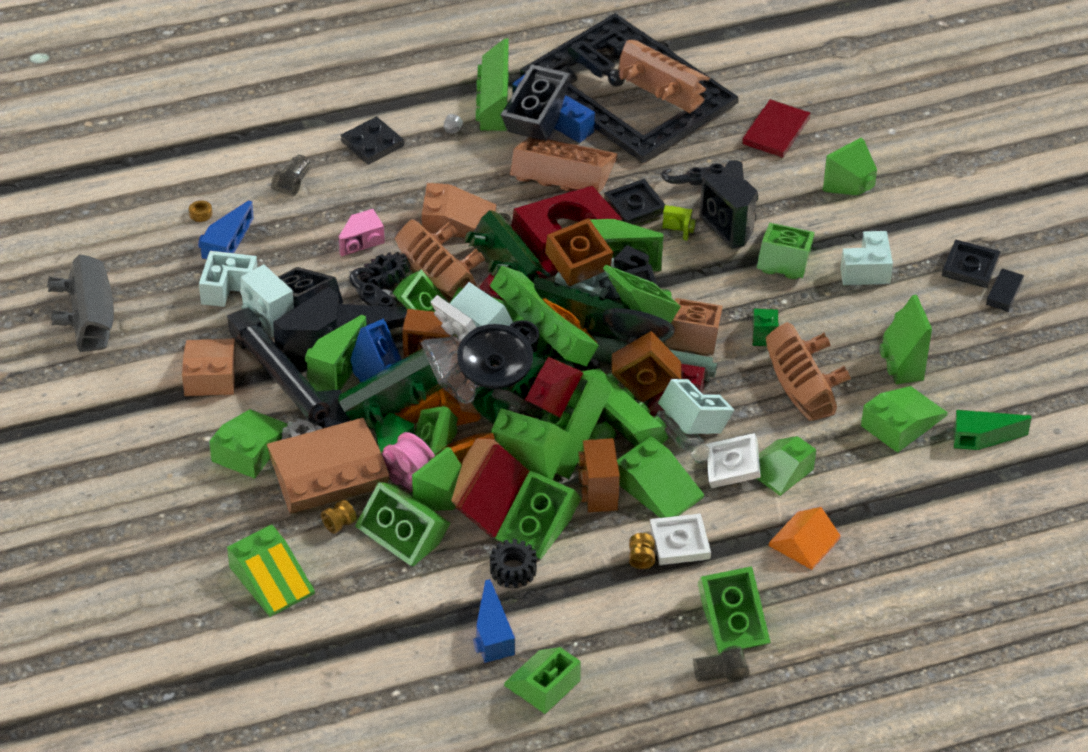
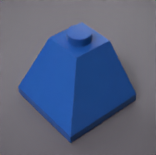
M384 319L360 329L350 361L352 363V371L361 383L402 360Z

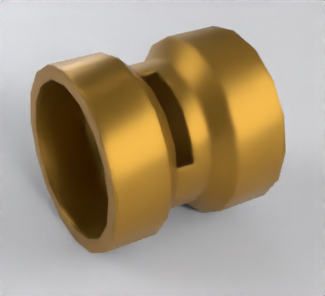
M345 499L337 502L335 508H327L321 512L322 522L332 534L341 531L344 525H351L357 520L353 507Z
M647 533L632 535L629 539L630 565L637 569L652 567L655 563V539Z

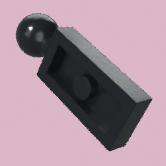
M583 40L569 48L567 54L577 63L590 70L593 75L598 76L600 79L607 76L608 82L614 87H619L625 82V79L621 80L619 76L620 71L614 69L616 65Z

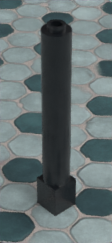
M247 307L227 315L230 335L242 349L247 348L311 423L323 422L329 416L330 406L262 329V322L253 311Z

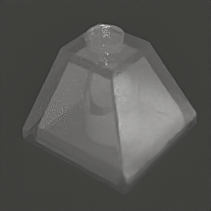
M456 336L422 341L421 345L438 383L456 400L459 399L468 380L461 372L457 361V351L461 341Z

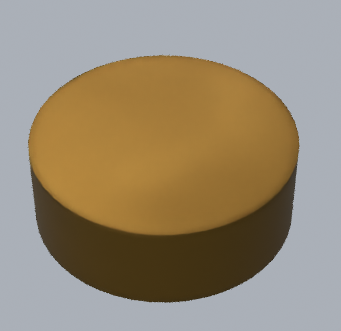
M198 200L190 204L189 216L193 221L204 222L212 217V205L209 202Z

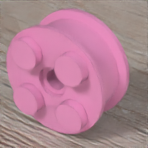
M408 432L402 433L398 437L397 443L386 446L382 453L391 481L397 485H403L412 492V474L435 457L432 450L423 440Z

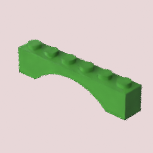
M501 266L490 287L525 321L536 325L539 334L566 360L587 366L599 345L585 332L550 308L535 291V284L522 272Z

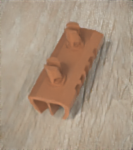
M628 40L626 42L618 67L621 80L625 79L626 82L629 81L656 95L657 98H662V101L666 100L689 113L694 111L704 101L700 93L706 91V89L698 82L710 79L636 40Z
M411 219L394 238L402 252L401 254L404 253L408 258L411 271L415 273L422 270L449 303L459 287L464 288L469 282L477 287L474 277L469 271L485 261L481 252L478 253L475 248L463 260H456L442 246L444 242L457 235L456 229L449 222L435 234H432L419 222Z
M786 322L777 327L766 337V342L775 373L786 394L809 421L835 415L837 405L831 388L851 380V377L845 366L825 375L821 373L813 360L812 354L814 352L831 346L825 332L809 341H804L800 338L792 324Z

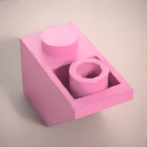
M374 209L351 215L339 235V252L341 257L385 243L384 225Z

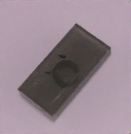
M494 389L491 397L508 405L507 410L519 414L523 413L526 416L542 420L545 413L543 409L509 391Z

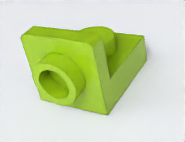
M665 205L662 228L683 231V240L688 241L689 234L694 233L696 219H692L693 209Z

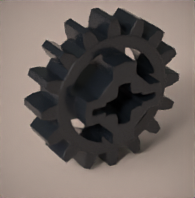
M388 252L386 256L380 254L376 256V259H371L370 264H364V267L374 271L373 275L363 273L359 277L362 282L373 283L380 289H383L384 286L390 288L394 286V283H400V278L407 277L406 273L410 272L411 265L404 253L396 252L392 255L391 252Z

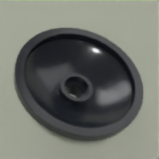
M615 308L605 310L602 316L605 325L617 337L626 340L627 344L634 342L651 331L662 342L673 337L675 327L668 321L641 311Z
M488 324L477 327L464 336L458 347L457 361L463 375L472 383L485 388L501 389L515 385L529 373L533 362V350L528 339L517 329L502 324Z

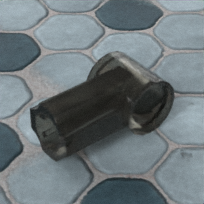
M300 154L293 157L283 171L277 170L271 182L272 190L296 196L302 179L311 169V162Z
M739 646L727 647L718 655L693 659L694 675L698 682L727 678L731 682H739L746 679L750 674L744 651Z

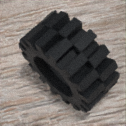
M513 539L512 543L504 540V545L499 542L496 544V548L493 547L490 554V574H492L494 581L497 580V584L501 586L504 582L506 588H510V584H514V588H519L520 583L524 587L527 585V581L530 583L533 581V576H536L537 556L536 551L532 550L530 544L526 546V542L523 540L518 544L517 539ZM515 560L523 564L517 567H510L504 563Z

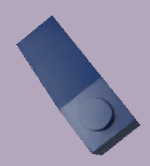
M246 201L209 225L205 234L200 236L198 247L201 248L202 259H207L210 251L235 253L254 219L252 201Z
M490 579L485 580L476 625V637L473 638L475 651L477 654L481 653L485 663L515 655V636Z

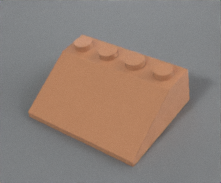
M528 137L514 148L510 175L516 176V179L520 181L535 180L543 186L558 185L560 189L566 191L578 190L593 185L600 193L608 180L618 153L552 139L542 141Z
M364 418L267 444L289 514L374 491L378 482L388 483L389 473L382 453Z

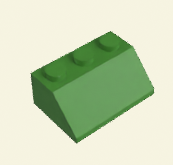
M502 408L491 430L495 441L524 467L553 480L572 435L554 424Z
M378 482L355 527L410 566H415L440 544L451 523L395 484Z

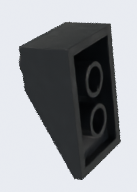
M531 64L501 113L507 131L547 141L557 125L571 78L570 73Z
M295 267L278 276L293 291L294 308L328 287L338 294L339 304L344 303L337 279L334 276L300 267Z

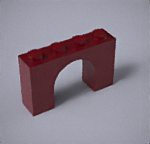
M592 185L514 208L511 227L541 261L549 258L545 253L547 235L557 231L550 221L554 219H570L580 222L588 218L590 220L616 219L622 221V219Z

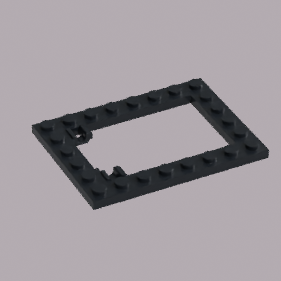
M616 13L520 69L521 77L527 73L531 64L570 73L571 78L566 96L594 111V129L642 163L738 104L739 96L711 77H709L708 81L700 80L698 83L706 91L700 93L704 101L691 113L683 110L643 135L572 85L577 81V76L569 66L576 61L567 54L571 46L582 40L595 50L613 47L614 54L617 56L622 54V50L628 40H636L709 77Z

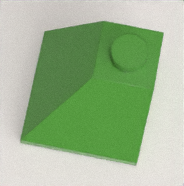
M859 138L826 156L823 191L860 195L875 187L877 168L863 138Z
M422 270L402 279L393 291L394 296L407 309L435 312L431 301L437 295L448 302Z
M444 406L421 410L414 435L423 440L434 455H436L451 443L452 439L456 436L458 418L449 408Z
M798 436L777 439L759 453L761 477L756 479L781 496L814 470L816 449Z
M449 447L445 448L412 474L413 497L433 511H447L456 508V505L451 500L462 465L452 449Z

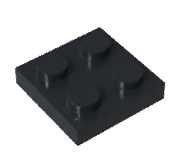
M377 116L341 134V142L368 165L404 146V139Z
M645 178L604 192V199L621 217L622 222L633 225L663 215L666 205Z
M955 239L943 267L942 276L988 288L1000 259L1001 251Z

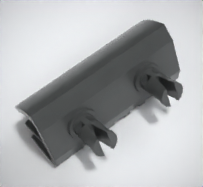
M79 254L72 262L68 279L48 277V292L64 291L71 295L73 311L69 313L68 311L52 310L51 325L73 326L79 352L107 348L110 329H112L114 319V305L109 279L103 262L96 258Z

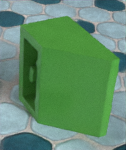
M561 647L539 650L504 682V686L546 714L580 682L581 661Z

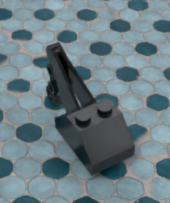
M731 160L727 162L725 167L719 163H713L709 167L704 168L693 167L687 173L677 176L668 175V173L672 172L671 168L662 171L661 177L667 183L684 184L689 182L694 186L702 185L699 217L731 249L746 245L754 232V223L757 218L756 202L758 201V192L747 180H744L742 162Z
M359 267L350 273L349 282L356 289L359 298L367 305L339 304L338 294L328 287L273 322L274 343L293 364L307 365V362H305L306 353L309 348H313L318 339L360 315L366 316V326L384 319L388 329L403 327L408 309L401 306L397 307L395 299L375 284L359 280L357 276L360 274H374V271L370 268Z

